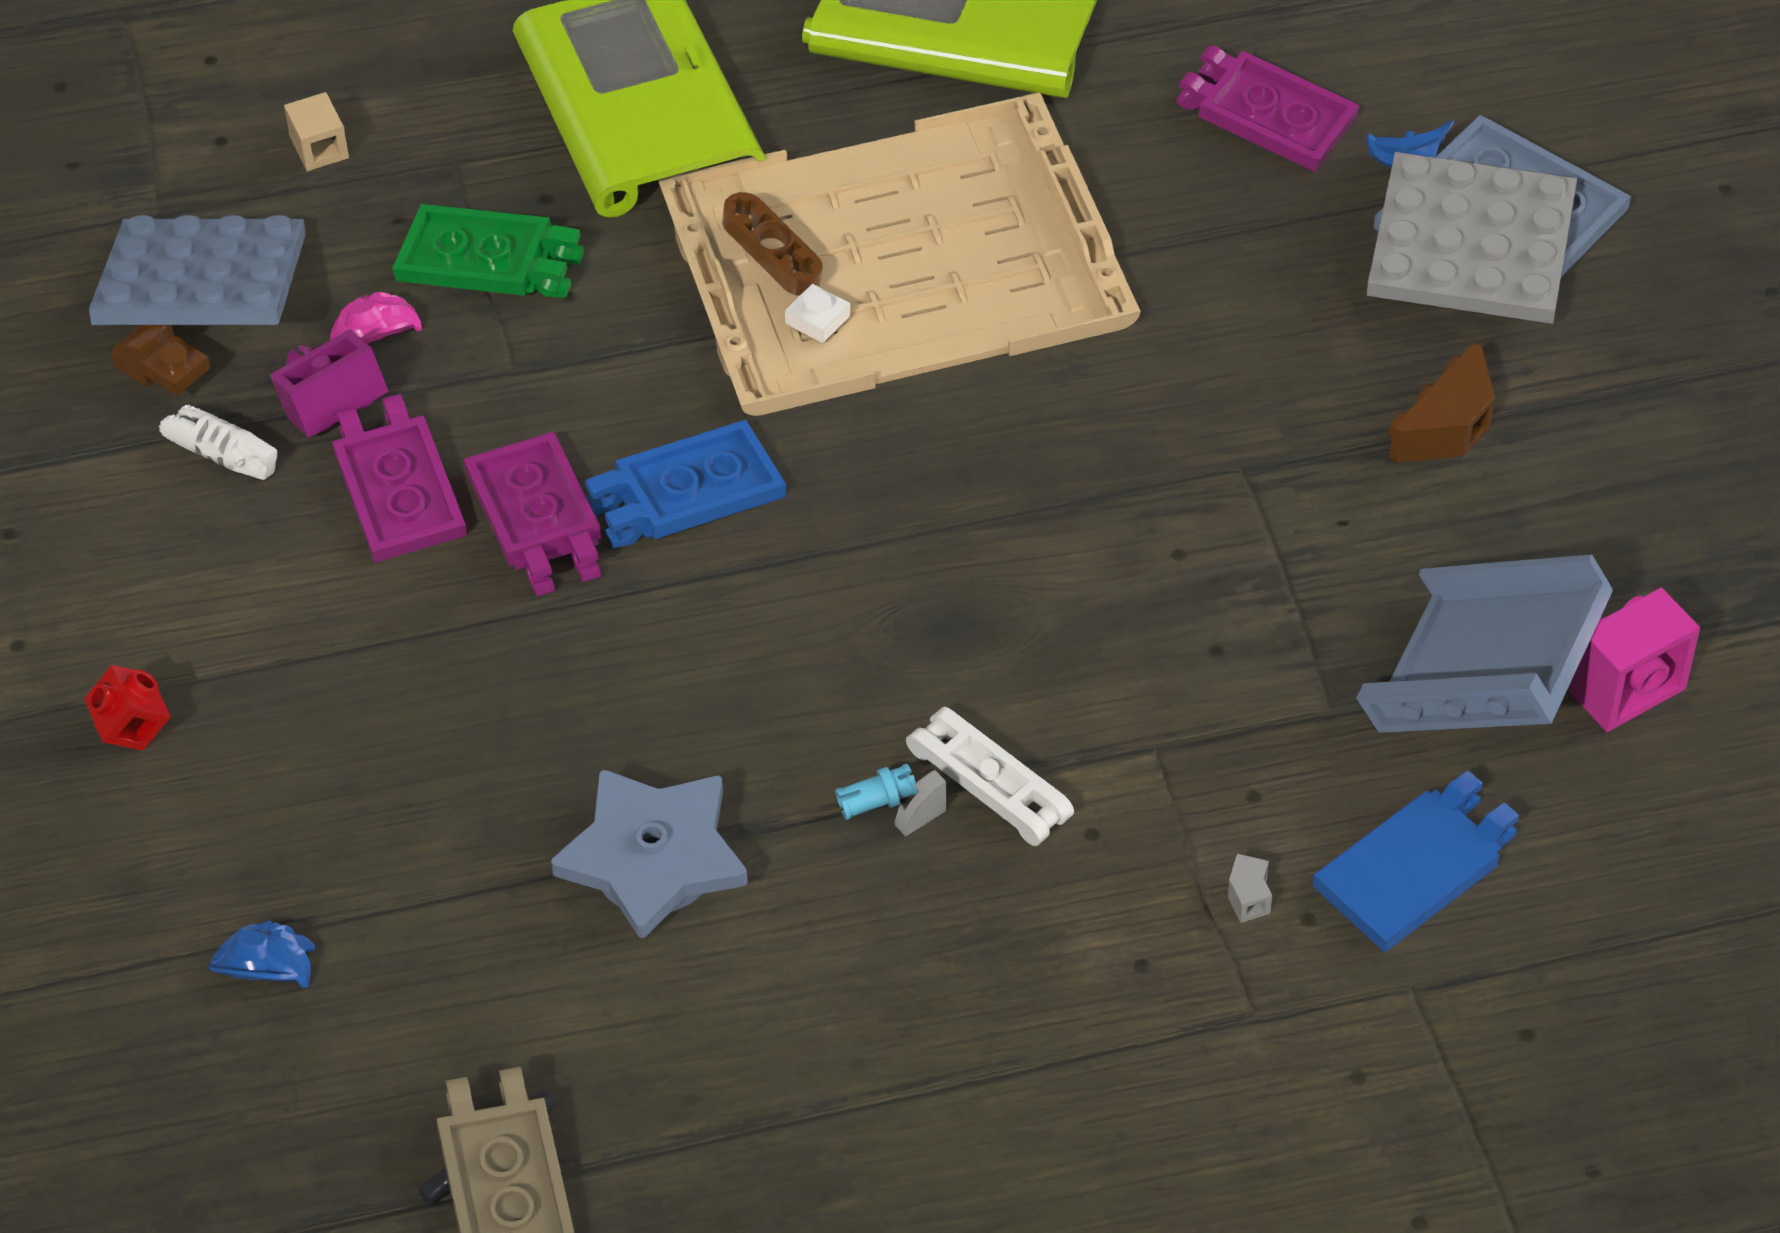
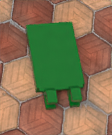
M421 204L392 269L395 280L398 282L525 296L526 293H533L536 289L544 297L566 298L571 287L570 278L564 277L568 269L567 265H580L585 251L583 245H578L581 237L580 229L556 225L551 226L550 218Z

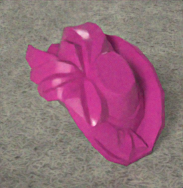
M375 292L370 296L365 295L363 298L359 296L341 310L331 331L330 340L351 329L364 342L370 343L412 328L419 332L422 330V325L415 309L406 300L388 293Z

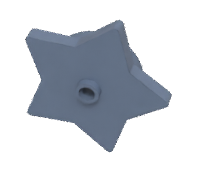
M607 770L601 771L598 782L595 821L552 858L553 875L601 890L610 901L620 907L639 938H645L670 912L684 908L704 893L746 886L748 879L745 866L717 832L723 796L722 777L713 776L657 789Z

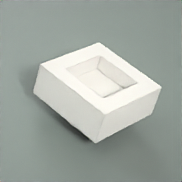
M814 284L809 286L785 310V324L821 343L850 317L849 302Z

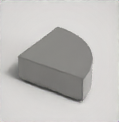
M936 770L929 772L915 784L919 792L905 809L902 805L898 808L895 826L905 837L946 811V781Z

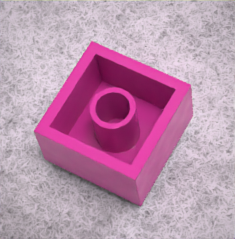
M1662 587L1644 597L1636 596L1629 600L1622 609L1605 618H1600L1572 678L1569 692L1606 732H1609L1686 689L1700 627Z

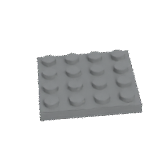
M1395 152L1368 280L1367 296L1553 324L1577 178Z

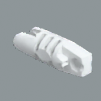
M185 405L178 410L177 416L174 414L169 415L160 421L159 431L166 439L198 455H202L204 458L213 460L215 463L225 466L230 470L262 480L272 475L275 471L277 449L251 432L230 424L223 419H219L203 410L196 409L194 406Z

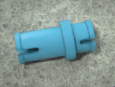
M906 763L902 767L890 771L888 767L878 769L877 775L843 788H836V798L840 809L843 808L842 814L845 820L888 804L889 808L899 806L900 799L911 795L915 796L918 793V789L915 787L914 776L909 774L911 773L909 765Z

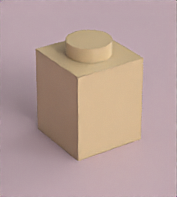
M326 92L284 105L289 135L306 171L349 158L344 126Z

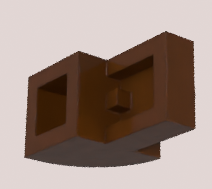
M139 325L112 349L114 367L146 387L156 382L176 396H179L211 369L208 356L175 336L172 325Z

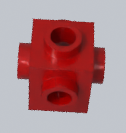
M111 665L84 698L94 726L98 730L103 743L143 751L171 718L158 690L156 680L152 674L139 669L132 670Z

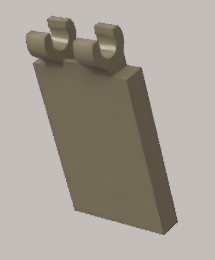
M521 1067L499 1071L501 1080L499 1087L503 1105L474 1110L467 1077L446 1081L448 1092L446 1093L450 1116L437 1118V1130L459 1233H574L545 1099L539 1098L528 1101Z

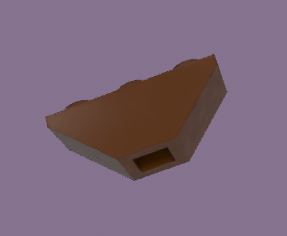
M1473 343L1461 356H1453L1446 365L1443 375L1434 384L1428 383L1424 386L1418 395L1416 403L1407 413L1401 411L1394 418L1388 435L1391 437L1389 453L1391 460L1398 463L1463 457L1490 429L1495 395L1482 346Z

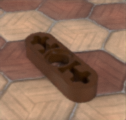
M738 192L730 195L725 200L722 216L723 228L784 290L793 295L800 296L812 284L820 286L823 268L821 259L759 197L747 192ZM766 238H775L780 240L784 246L779 249H768L761 245L760 241Z

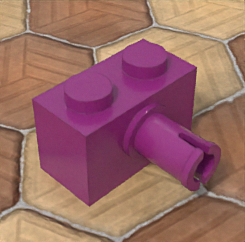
M351 329L314 350L306 345L297 346L303 356L301 357L292 349L287 356V365L270 374L287 418L308 438L317 433L327 431L334 423L339 421L337 411L355 407L356 410L364 409L370 406L375 399L389 392L371 347Z

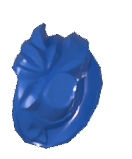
M1454 120L1445 122L1440 128L1418 135H1415V132L1406 131L1405 138L1374 137L1369 133L1366 136L1369 155L1381 165L1392 168L1395 152L1435 158L1438 147L1443 143L1446 134L1454 124Z
M270 920L240 928L219 947L213 955L208 969L214 973L239 979L297 982L301 988H307L310 981L311 966L305 951L313 952L315 945L307 937L295 934L288 925H280Z

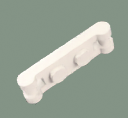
M942 707L930 718L931 723L926 728L918 727L906 737L908 748L917 758L924 761L929 760L1016 827L1023 839L1032 846H1038L1049 837V829L1054 824L1061 825L1074 814L1071 802L1061 792L948 707ZM943 739L950 740V741H949L948 743H946V744H944L943 742H941V740H943ZM1033 801L1042 807L1037 813H1034L1027 807Z

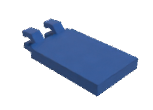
M746 420L616 460L615 470L586 480V488L590 493L586 498L594 515L605 513V521L610 527L605 529V537L612 549L635 544L642 534L645 538L652 536L653 539H658L786 497L785 481ZM624 501L625 506L618 508V506Z
M1466 771L1450 782L1443 794L1437 790H1434L1432 793L1426 790L1314 874L1313 887L1385 953L1498 867V852L1516 836L1517 829L1513 825L1518 822L1519 815L1504 802L1488 813L1479 826L1474 824L1465 815L1480 804V797L1476 793L1482 789L1483 783L1471 772Z

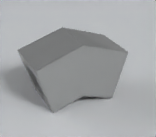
M1237 854L1229 879L1228 899L1240 923L1270 914L1272 894L1266 884L1269 861Z

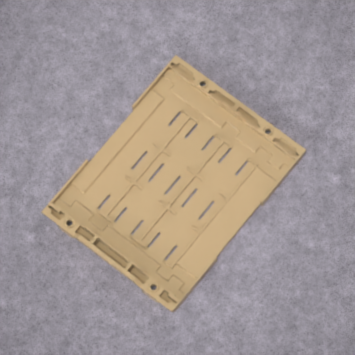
M1040 92L915 120V132L788 161L786 150L764 154L766 160L757 162L755 157L658 179L675 226V238L681 255L690 266L715 334L717 353L725 373L730 376L741 408L746 414L758 416L874 389L875 384L1006 353L1009 356L1123 330L1136 322L1141 311L1114 255L1111 237L1068 145L1063 144ZM738 192H747L759 197L821 259L823 268L819 287L850 303V317L823 343L785 324V310L799 296L784 290L723 228L724 202L730 195ZM766 238L760 241L761 245L768 249H779L784 246L780 240L775 238Z

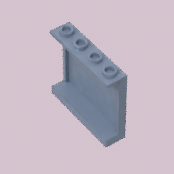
M1593 555L1421 569L1419 576L1432 597L1390 681L1363 683L1356 697L1377 731L1382 733L1552 724L1613 592Z

